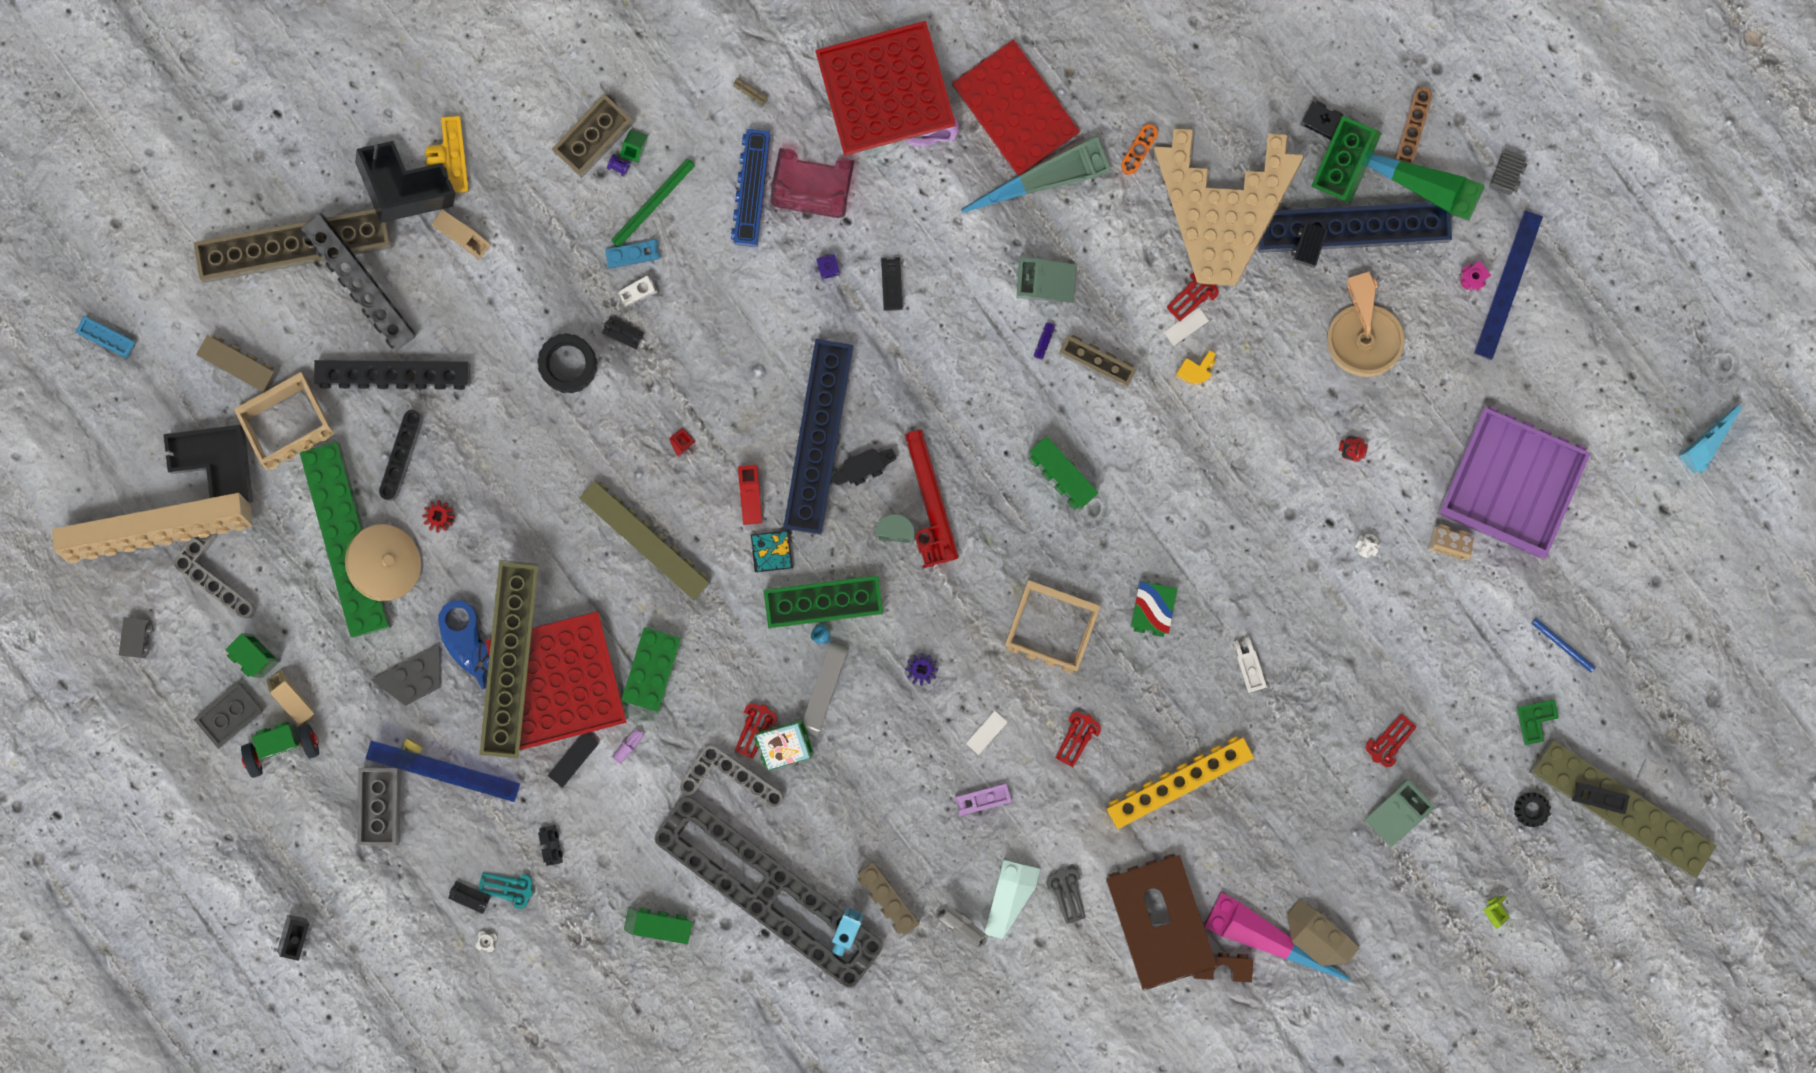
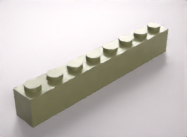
M594 481L579 499L695 601L709 586L710 583L707 581L709 577L702 571L699 573L693 569L695 565L688 558L683 560L679 556L681 552L673 545L668 547L664 543L666 539L657 532L655 535L650 531L652 526L644 519L640 522L636 518L638 514L633 509L623 507L621 504L624 501L616 494L612 497L607 492L609 488L601 481L599 484Z

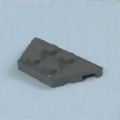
M436 646L372 679L373 682L405 706L441 688L440 647Z

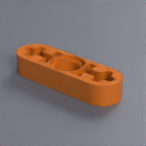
M1147 124L1142 127L1123 159L1121 170L1125 175H1133L1137 172L1157 138L1158 131L1154 125ZM1152 130L1154 136H1150L1146 143L1138 140L1139 138L1144 139L1146 135L1144 131ZM1136 145L1144 147L1145 152L1142 155L1135 154L1134 147ZM1131 154L1134 158L1140 159V161L1135 160L1133 163L1135 169L1128 171L1126 170L1127 166L1125 163H1130L1132 157H1129V155Z

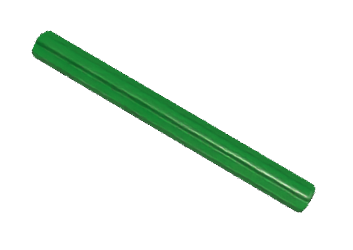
M686 159L612 238L611 241L614 245L620 247L695 167V164L690 159Z

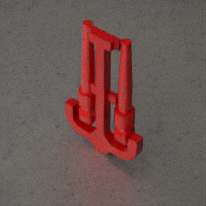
M1194 272L1189 276L1194 281L1187 284V287L1166 307L1179 322L1202 302L1204 303L1208 296L1213 301L1219 293L1215 285L1202 284L1192 294L1190 290H1193L1198 284ZM1206 286H1207V287H1211V288H1208V289L1205 291L1204 294L1202 293V294L1198 297L1199 299H1197V298L1195 297V296H1196L1197 294H1199ZM1188 294L1190 297L1174 311L1172 306ZM1193 300L1194 303L1179 316L1177 313Z
M751 703L746 706L743 712L749 714V717L747 716L745 720L746 723L735 751L753 759L758 750L756 743L751 754L747 751L755 733L759 731L757 728L763 715L769 714L773 716V721L771 716L765 717V722L762 723L760 728L764 731L769 729V723L773 726L776 725L777 715L769 710L767 705L759 706ZM752 707L758 709L760 713L754 727H751L750 725H752L754 721L753 718L754 716H756L757 711L755 709H751L749 711V709ZM748 730L752 731L744 750L739 749Z
M1074 712L1070 715L1068 721L1073 722V725H1070L1069 731L1055 757L1071 767H1074L1088 741L1090 742L1091 735L1094 734L1098 737L1101 732L1100 724L1094 721L1091 715H1083L1079 712ZM1075 716L1082 718L1084 722L1077 736H1074L1073 733L1076 732V727L1081 723V720L1074 718ZM1087 724H1093V725H1095V726L1097 727V731H1095L1096 729H1095L1094 726H1089V727H1088V732L1085 733V735H1084V737H1083L1084 739H1083V740L1080 739V737H1081L1083 731L1085 730ZM1071 738L1074 739L1065 758L1061 757V754L1067 746L1069 740ZM1077 742L1081 743L1073 758V761H1068Z
M1401 714L1382 736L1376 739V743L1372 739L1366 743L1365 748L1372 756V761L1380 763L1384 767L1393 766L1396 760L1392 756L1399 752V748L1416 729V726ZM1402 719L1404 723L1395 732V734L1392 737H1390L1389 734L1393 731V729ZM1407 725L1411 727L1398 743L1394 741ZM1385 739L1388 740V742L1384 745V747H1383L1378 753H1374V752L1370 749V745H1371V748H1372L1374 751H1377V750L1379 749L1380 744L1382 745V744L1386 741ZM1393 744L1394 747L1389 750V754L1384 756V760L1390 763H1385L1381 755Z

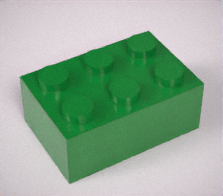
M241 633L225 649L229 653L227 657L233 663L237 662L242 666L240 670L247 677L264 678L280 662L253 634Z

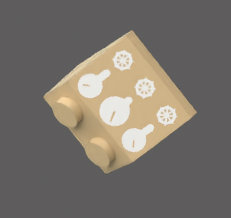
M1441 524L1439 527L1433 528L1427 550L1461 560L1471 558L1473 537H1470L1468 532L1462 530L1453 532L1450 531L1451 527Z

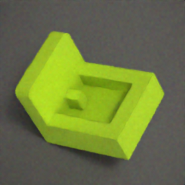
M1505 895L1499 898L1497 896L1492 897L1487 901L1488 905L1483 909L1489 921L1496 929L1501 927L1510 918L1501 905L1506 899Z

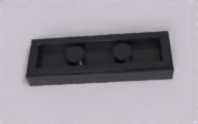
M588 733L582 734L547 776L563 788L600 743Z

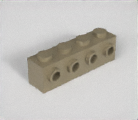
M215 334L213 337L206 336L196 354L197 356L262 392L269 390L277 376V373L273 371L274 367L265 362L263 365L257 363L258 358L249 353L246 356L239 353L241 349L233 344H230L228 347L223 344L224 339Z
M1072 335V337L1067 336L1058 355L1127 389L1137 370L1133 368V364L1127 361L1121 362L1116 359L1117 356L1109 352L1105 354L1099 351V347L1091 343L1087 345L1082 342L1081 338Z
M871 862L858 872L859 878L857 880L863 888L867 886L871 891L869 896L874 903L879 902L883 907L881 912L887 919L890 917L893 920L894 924L892 926L898 934L902 933L905 936L920 924L874 862Z

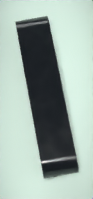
M408 410L403 416L379 488L380 496L387 501H393L399 496L423 423L422 415L415 410ZM412 414H416L418 417L415 424L409 423V417ZM410 432L412 435L411 440L404 442L403 435ZM403 450L406 453V457L399 461L397 453ZM393 469H398L400 472L399 477L396 479L391 477ZM387 487H392L394 490L391 497L385 496V489Z

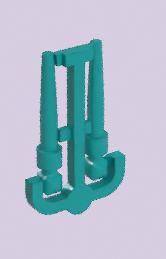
M483 872L478 891L490 896L506 899L509 902L516 901L514 908L523 909L528 905L529 898L533 896V890L531 889L532 879L524 874H521V880H519V878L515 877L510 878ZM485 877L504 881L505 886L486 882ZM509 883L516 886L520 885L521 887L527 886V888L524 890L509 887ZM483 886L498 888L504 891L499 893L483 890ZM511 891L523 894L525 899H523L522 896L516 897L514 894L508 895L507 892Z

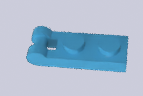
M658 240L605 249L608 268L612 269L661 259L657 246H659ZM650 248L651 254L645 255L644 249Z

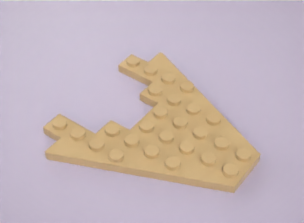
M1174 129L1172 148L1154 147L1196 281L1198 284L1237 286L1302 164L1304 155L1287 154L1288 135L1268 134L1265 171H1245L1244 190L1207 188L1209 169L1190 168L1194 131L1190 129Z

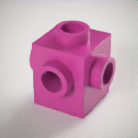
M1479 260L1473 266L1469 263L1461 270L1463 274L1459 278L1462 287L1465 290L1469 289L1471 292L1474 289L1479 291L1486 285L1485 280L1491 274Z

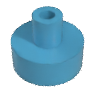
M824 624L818 625L811 632V639L816 644H828L830 642V630Z

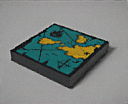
M789 530L751 534L755 573L793 569Z

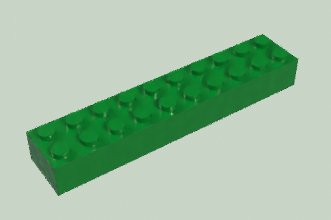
M334 442L300 452L350 638L391 628L384 601L372 600L361 594L352 585L346 572L345 555L348 545L355 535L364 528L340 443Z

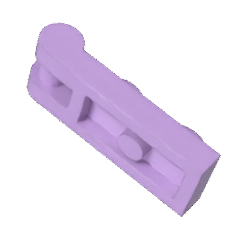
M1007 783L954 797L959 805V816L1011 802ZM971 799L973 806L967 808L966 800Z

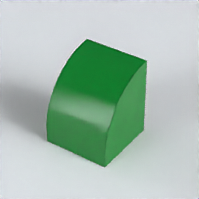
M630 129L623 142L620 157L638 163L644 151L648 135Z

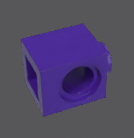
M835 254L816 259L822 280L840 275Z

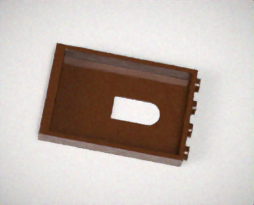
M1170 854L1165 856L1162 861L1151 860L1146 862L1144 867L1139 868L1136 865L1128 868V872L1120 874V871L1109 874V878H1106L1142 991L1217 967L1180 855ZM1157 889L1162 893L1172 923L1153 929L1144 902V894L1147 890Z

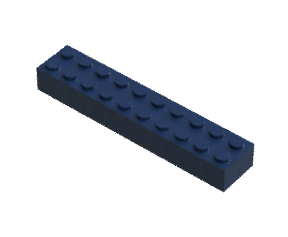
M1433 203L1276 211L1258 245V253L1292 251L1294 244L1298 245L1299 238L1296 236L1299 227H1303L1305 223L1328 229L1322 249L1449 243L1452 240L1451 214Z
M815 339L783 526L785 530L822 536L854 349L853 345Z

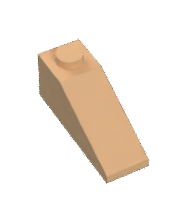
M1370 272L1347 278V289L1366 336L1370 335L1375 290L1378 288L1376 279L1371 277Z

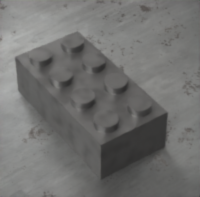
M358 768L357 846L399 845L401 768Z

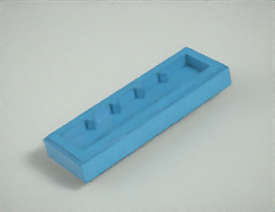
M83 316L75 332L127 359L136 344V341L86 316Z

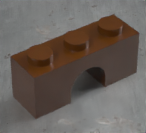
M1218 952V956L1213 955L1217 967L1226 965L1230 968L1232 981L1252 983L1254 959L1249 958V954H1237V957H1231L1230 953ZM1216 968L1195 974L1192 977L1194 979L1213 980Z

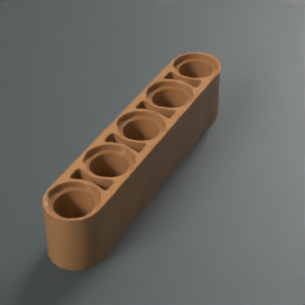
M1426 87L1419 88L1412 96L1395 160L1411 164L1414 162L1432 99V93ZM1419 93H1423L1426 96L1425 102L1418 99ZM1414 111L1421 114L1420 120L1413 118L1412 113ZM1407 130H1414L1416 137L1410 138ZM1402 148H1408L1411 151V155L1405 156L1402 153Z

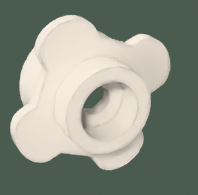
M484 931L479 932L476 948L478 950H487L488 952L494 951V941L497 940V936L494 933L490 935Z

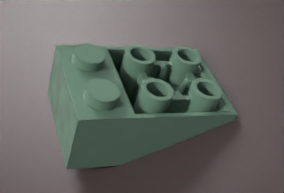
M1019 258L1016 298L1073 303L1076 264Z
M1404 779L1364 820L1390 847H1393L1417 826L1435 806L1409 780Z

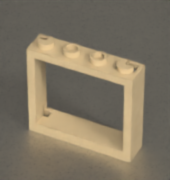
M302 372L234 409L260 464L266 471L275 469L282 462L293 459L300 452L311 449L313 445L320 441H325L335 434L307 378ZM305 389L323 426L266 457L249 419Z
M1028 580L1004 646L1008 647L1007 651L1018 654L1019 651L1026 653V658L1035 661L1037 658L1043 659V664L1054 667L1055 664L1062 666L1061 670L1071 674L1073 671L1077 672L1101 606ZM1030 590L1092 612L1073 664L1012 642Z

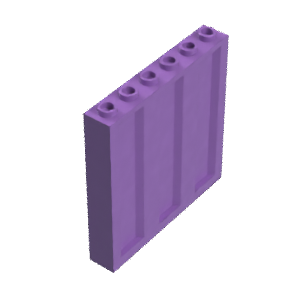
M1494 407L1482 408L1437 514L1538 558L1546 559L1591 453L1586 451L1587 448L1580 444L1575 446L1569 444V440L1559 436L1555 438L1551 436L1552 433L1550 431L1534 429V425L1529 422H1518L1513 415L1506 413L1504 416L1498 413L1499 410Z

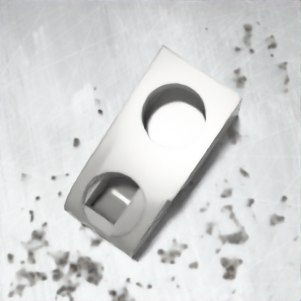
M647 275L622 289L618 294L624 306L627 307L658 291L651 277Z

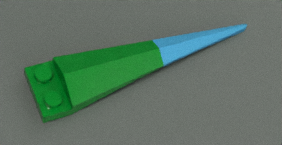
M1374 154L1368 164V167L1409 189L1449 214L1466 221H1470L1485 188L1483 184L1463 176Z

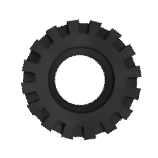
M1530 792L1518 797V801L1516 800L1514 815L1522 825L1538 827L1548 821L1547 818L1551 815L1549 813L1551 806H1549V801L1543 795ZM1534 802L1539 806V814L1536 817H1529L1526 814L1525 808L1527 804Z

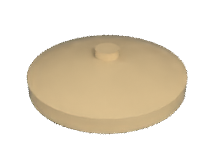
M1375 305L1373 306L1370 335L1366 336L1355 306L1346 308L1334 318L1327 335L1328 350L1334 362L1346 372L1362 377L1381 375L1393 368L1403 353L1405 343L1404 332L1399 321L1390 312Z
M378 524L363 529L351 540L345 555V567L352 585L361 594L376 601H392L404 596L415 586L421 571V558L416 544L407 533L395 526Z

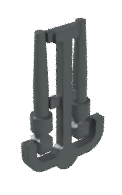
M1059 869L1056 874L1050 875L1046 881L1048 889L1055 888L1054 893L1057 896L1066 924L1086 918L1078 892L1077 882L1075 883V880H1080L1081 878L1079 872L1075 869ZM1067 874H1070L1068 875V881L1071 883V890H1073L1071 893H1069L1065 880ZM1058 877L1061 879L1065 891L1064 895H1062L1061 887L1059 888V881L1054 878ZM1072 896L1075 897L1081 916H1076L1071 900ZM1067 898L1069 907L1073 918L1068 919L1066 907L1063 899Z

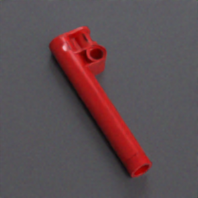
M923 429L904 434L931 526L918 531L915 537L918 551L922 554L924 561L922 568L959 559L926 439H924ZM922 533L929 535L930 540L926 544L919 542L918 537Z

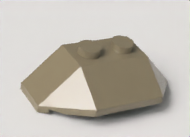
M1299 899L1287 914L1291 942L1319 965L1346 964L1359 950V947L1346 934Z

